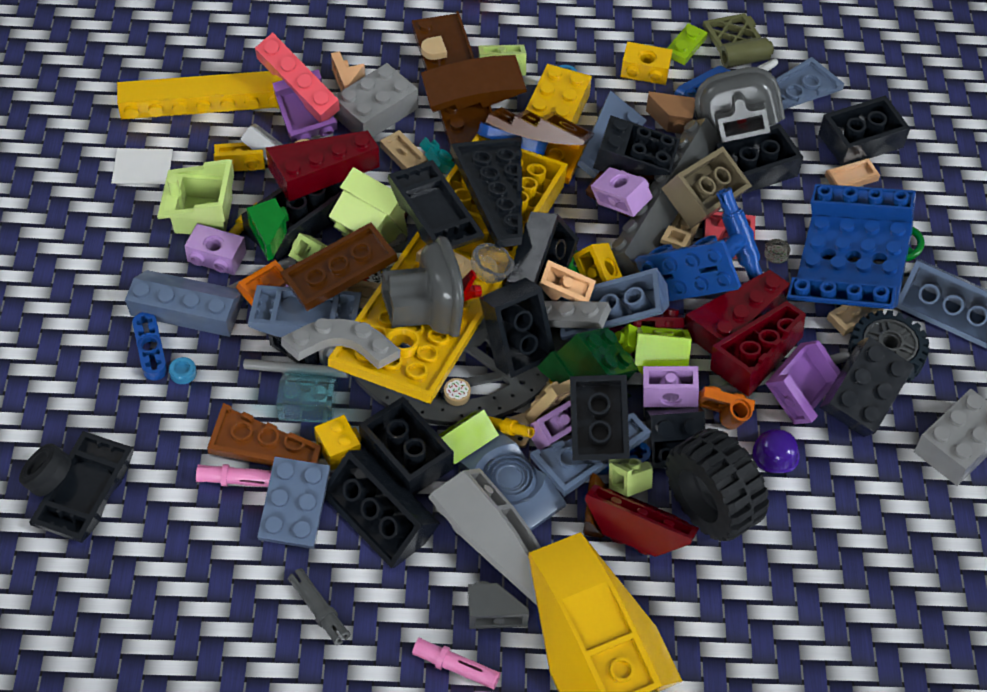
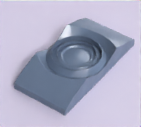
M257 285L248 319V327L263 333L283 337L321 318L355 321L359 313L362 295L361 292L343 291L306 311L289 287Z
M496 429L499 436L456 464L462 471L480 468L514 506L532 531L566 507V502L548 476L528 461L517 443Z

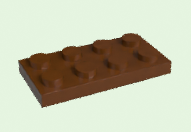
M370 222L281 271V275L305 310L309 311L398 261L395 251Z

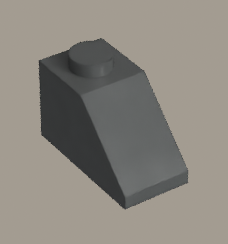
M479 581L474 584H468L469 629L528 626L529 609L498 583Z

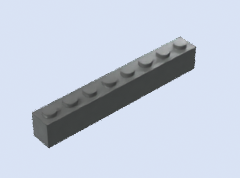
M707 118L691 120L684 126V131L679 138L680 141L670 175H654V180L649 187L653 198L634 217L631 216L629 221L624 224L623 231L618 239L613 242L611 250L623 277L639 273L635 259L638 256L647 255L659 247L666 229L669 225H672L679 213L661 188L678 173L713 153L716 143L721 142L720 135Z

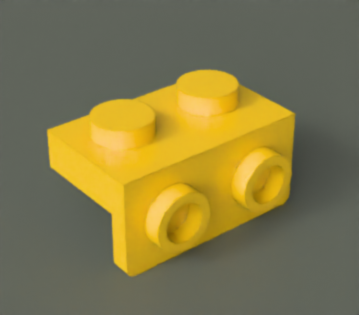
M243 142L214 144V161L230 159L232 160L234 171L265 169L263 150H252Z

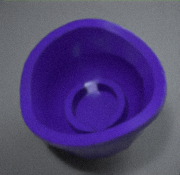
M772 429L765 431L757 438L753 446V460L765 472L789 473L798 466L800 452L797 441L791 433L785 430Z

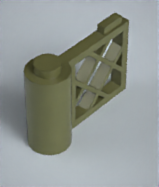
M745 13L703 21V28L708 32V36L719 51L721 63L725 68L766 61L774 53L772 42L766 37L761 38L755 29V21ZM742 22L744 26H737L734 23ZM713 27H720V28H723V30H722V31H719V30L713 29ZM730 30V31L736 32V33H738V34H737V35L729 34V33H727V31ZM742 35L750 36V37H752V38H751V39L742 38ZM725 39L731 42L722 44L721 40Z

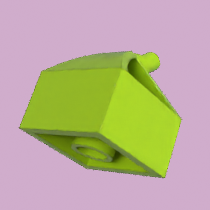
M641 325V328L638 327L636 350L632 352L633 362L642 375L643 366H689L692 338L688 330L655 328Z

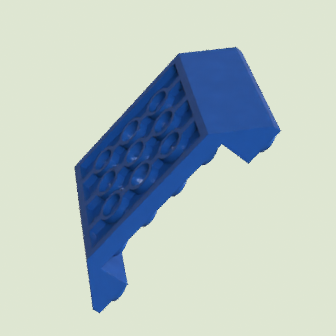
M815 184L811 199L812 217L798 274L797 277H792L787 299L882 309H894L897 307L913 231L916 191ZM826 255L834 256L830 260L823 259ZM852 257L859 258L856 262L848 261ZM877 259L884 260L882 264L874 263Z

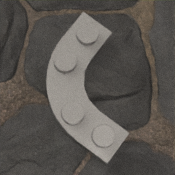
M321 318L281 337V346L298 361L331 346L352 348L364 356L377 369L400 358L401 350L381 332L371 327L368 323L354 320Z

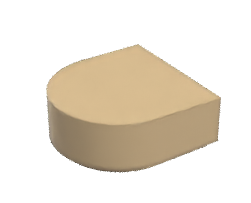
M441 36L427 38L422 42L421 53L425 58L429 60L447 58V50Z

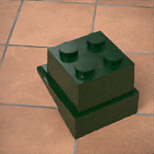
M608 327L576 334L560 350L552 351L537 367L551 381H557L559 384L569 380L570 376L627 375L628 381L638 370L632 356L623 349L615 333L609 330ZM627 393V399H629L631 395Z

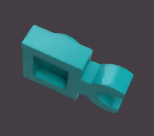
M425 137L419 144L426 152L424 155L428 161L433 160L442 173L449 174L455 166L452 156L446 150H440V145L436 140L433 139L430 142Z

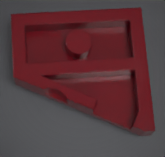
M667 308L661 315L631 323L633 326L640 328L641 324L653 325L655 328H684L685 317L683 314H679L678 309Z

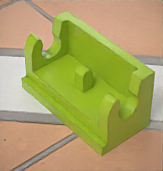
M485 410L473 411L438 434L454 451L453 464L458 463L499 436Z

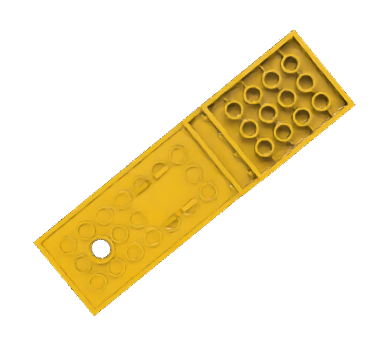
M477 134L472 142L492 139ZM521 149V198L524 233V226L531 212L548 213L564 187L568 164ZM455 164L447 175L446 180L485 236L482 240L456 248L453 251L475 262L473 271L476 273L477 278L472 285L481 286L482 297L503 287L508 278V271L512 267L518 245L496 248ZM418 231L390 270L419 268V262L416 261V253L426 243L421 239ZM380 284L355 321L370 324L371 327L381 332L397 347L402 343H406L411 347H398L401 350L400 358L377 369L354 349L336 346L328 358V366L431 404L484 318L480 299L478 297L464 301L460 335L452 337L450 334H441L432 330L430 325L392 328Z

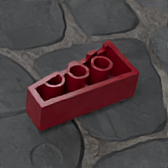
M368 130L266 147L268 168L289 202L344 181L353 167L363 173L380 167L379 146Z
M768 270L742 284L738 290L729 291L687 313L682 330H688L692 341L712 354V346L784 303L790 283L773 271Z
M785 301L712 346L710 370L749 397L803 337L806 313Z

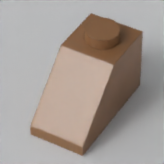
M649 91L646 112L667 132L682 134L684 126L693 120L695 98Z

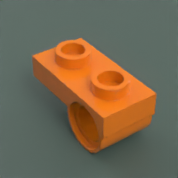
M705 386L699 391L698 405L702 408L719 412L721 424L727 429H736L752 416L755 400L748 399L743 394L723 392L715 386ZM733 410L738 414L739 417L735 416Z

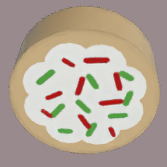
M453 378L445 384L444 398L449 404L461 406L469 401L471 387L467 381L461 378Z

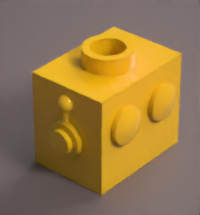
M345 415L314 427L316 443L322 446V454L327 464L330 465L331 471L338 467L348 450H361L360 434L356 427L351 428Z

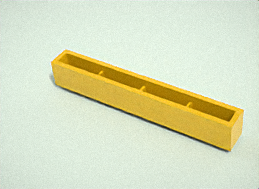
M269 71L117 82V104L121 120L279 108L272 83L282 79L277 75H272Z

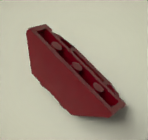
M596 484L592 486L585 497V501L603 535L610 537L616 543L636 548L639 553L656 557L690 545L699 530L698 527L690 525L687 521L674 514L631 496L626 497L614 490L604 489Z

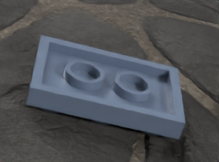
M274 457L257 536L258 540L309 549L315 548L330 474V465Z

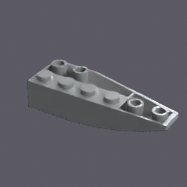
M480 468L463 470L433 491L428 498L435 505L436 510L449 521L453 530L537 605L528 553L541 548V546L514 506Z

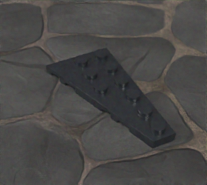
M521 137L451 144L450 153L496 248L522 244Z

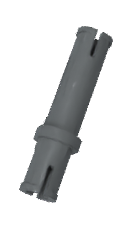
M299 568L295 570L301 582L293 573L289 575L288 581L314 614L315 621L320 627L325 629L334 645L342 644L343 641L336 631H339L345 640L351 634L337 617L338 613L333 607L328 605L306 575L304 569Z

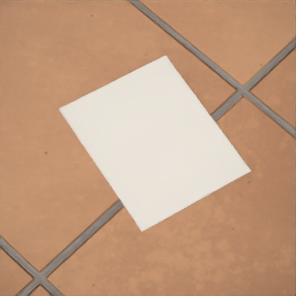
M117 148L111 183L165 184L168 170L171 167L173 149Z

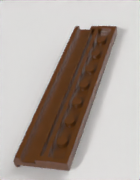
M456 11V14L412 20V29L426 71L459 61L475 59L459 11ZM441 36L447 50V58L437 60L425 58L421 53L422 42L427 38ZM477 103L458 110L456 105L438 111L450 149L451 144L472 142L478 133L480 123H486L488 115L493 112L491 105L483 108L481 103Z

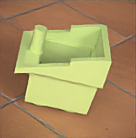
M232 160L204 162L202 166L168 170L157 218H171L174 232L177 234H191L197 223L226 231L233 199L232 184L234 170Z
M353 167L340 186L343 192L329 215L335 222L333 227L342 232L341 235L345 237L371 222L388 244L394 241L401 233L407 237L405 211L400 208L392 189Z

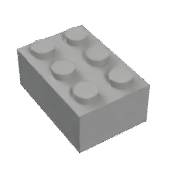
M386 63L335 95L339 99L340 110L334 117L352 133L368 130L371 136L374 137L418 109V88Z
M972 389L968 390L921 435L914 450V453L956 486L987 457V400Z

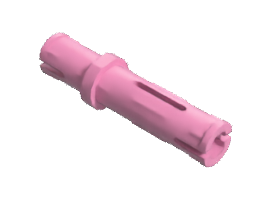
M198 464L196 470V482L221 483V486L236 484L268 487L271 476L270 470L234 468L228 464H223V466Z
M420 637L417 639L412 651V655L435 664V668L439 670L444 668L493 690L501 675V672L451 652L450 647L443 646L442 648Z

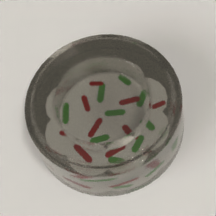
M772 239L767 242L764 255L768 261L780 264L788 260L791 249L786 241Z

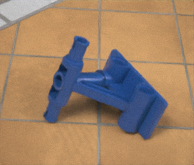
M731 187L721 189L716 193L724 212L722 220L728 233L727 237L717 241L716 236L711 235L699 239L692 246L673 249L672 244H666L655 248L647 255H641L635 259L639 272L658 268L668 285L669 301L738 290L741 287V283L732 262V258L735 255L739 265L745 268L749 280L763 273L759 264L761 256L754 240V231L748 224L744 210L737 206Z

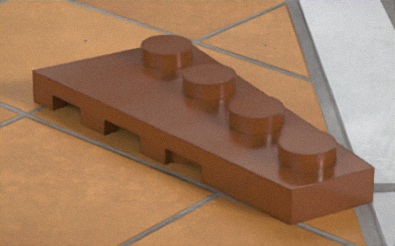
M225 403L221 407L207 447L208 454L273 466L274 457L319 463L322 454L321 445L291 432L287 434L278 430L277 426L269 422L265 424L255 420L253 415L246 412L239 413L233 410L232 406Z

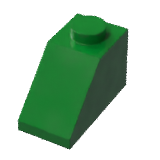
M276 198L246 208L248 224L268 261L274 258L287 233L286 222L289 221L285 207H280Z

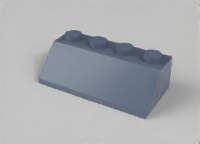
M916 260L901 291L896 308L987 349V289L923 260Z
M653 268L595 284L589 302L609 303L611 311L603 328H611L663 314L669 307L668 285L658 268ZM563 297L559 298V301H570ZM560 328V335L562 340L573 338L578 333L596 329Z
M146 270L133 278L125 298L131 316L135 317L141 312L153 314L157 322L227 337L231 336L244 300L242 294L235 288Z

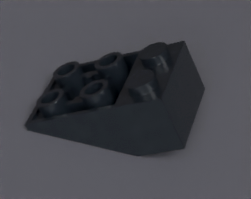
M610 115L593 168L605 172L611 167L635 176L670 175L680 139Z

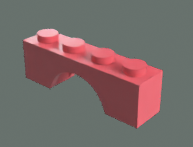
M271 33L255 47L257 59L272 75H277L291 87L308 112L319 123L329 120L340 110L339 99L274 33Z

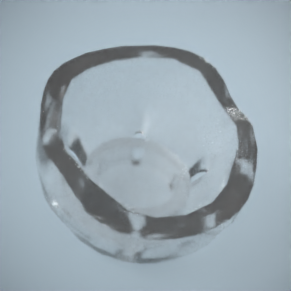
M483 243L478 245L472 252V270L480 280L486 283L501 282L514 269V260L503 247L496 248L495 244Z

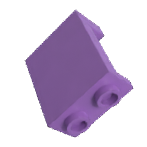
M319 69L311 71L322 82ZM281 80L272 83L291 143L300 139L311 140V137L317 135L324 137L334 133V130L337 129V121L334 116L329 120L319 123L308 112L300 98L285 81Z
M820 341L804 342L798 345L765 384L793 424L812 423L818 416L814 408L829 392L840 374V369L835 365Z

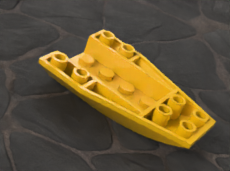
M581 532L528 553L549 672L558 692H660L682 682L656 625Z

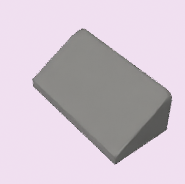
M255 123L241 137V141L252 150H263L266 161V147L283 145Z

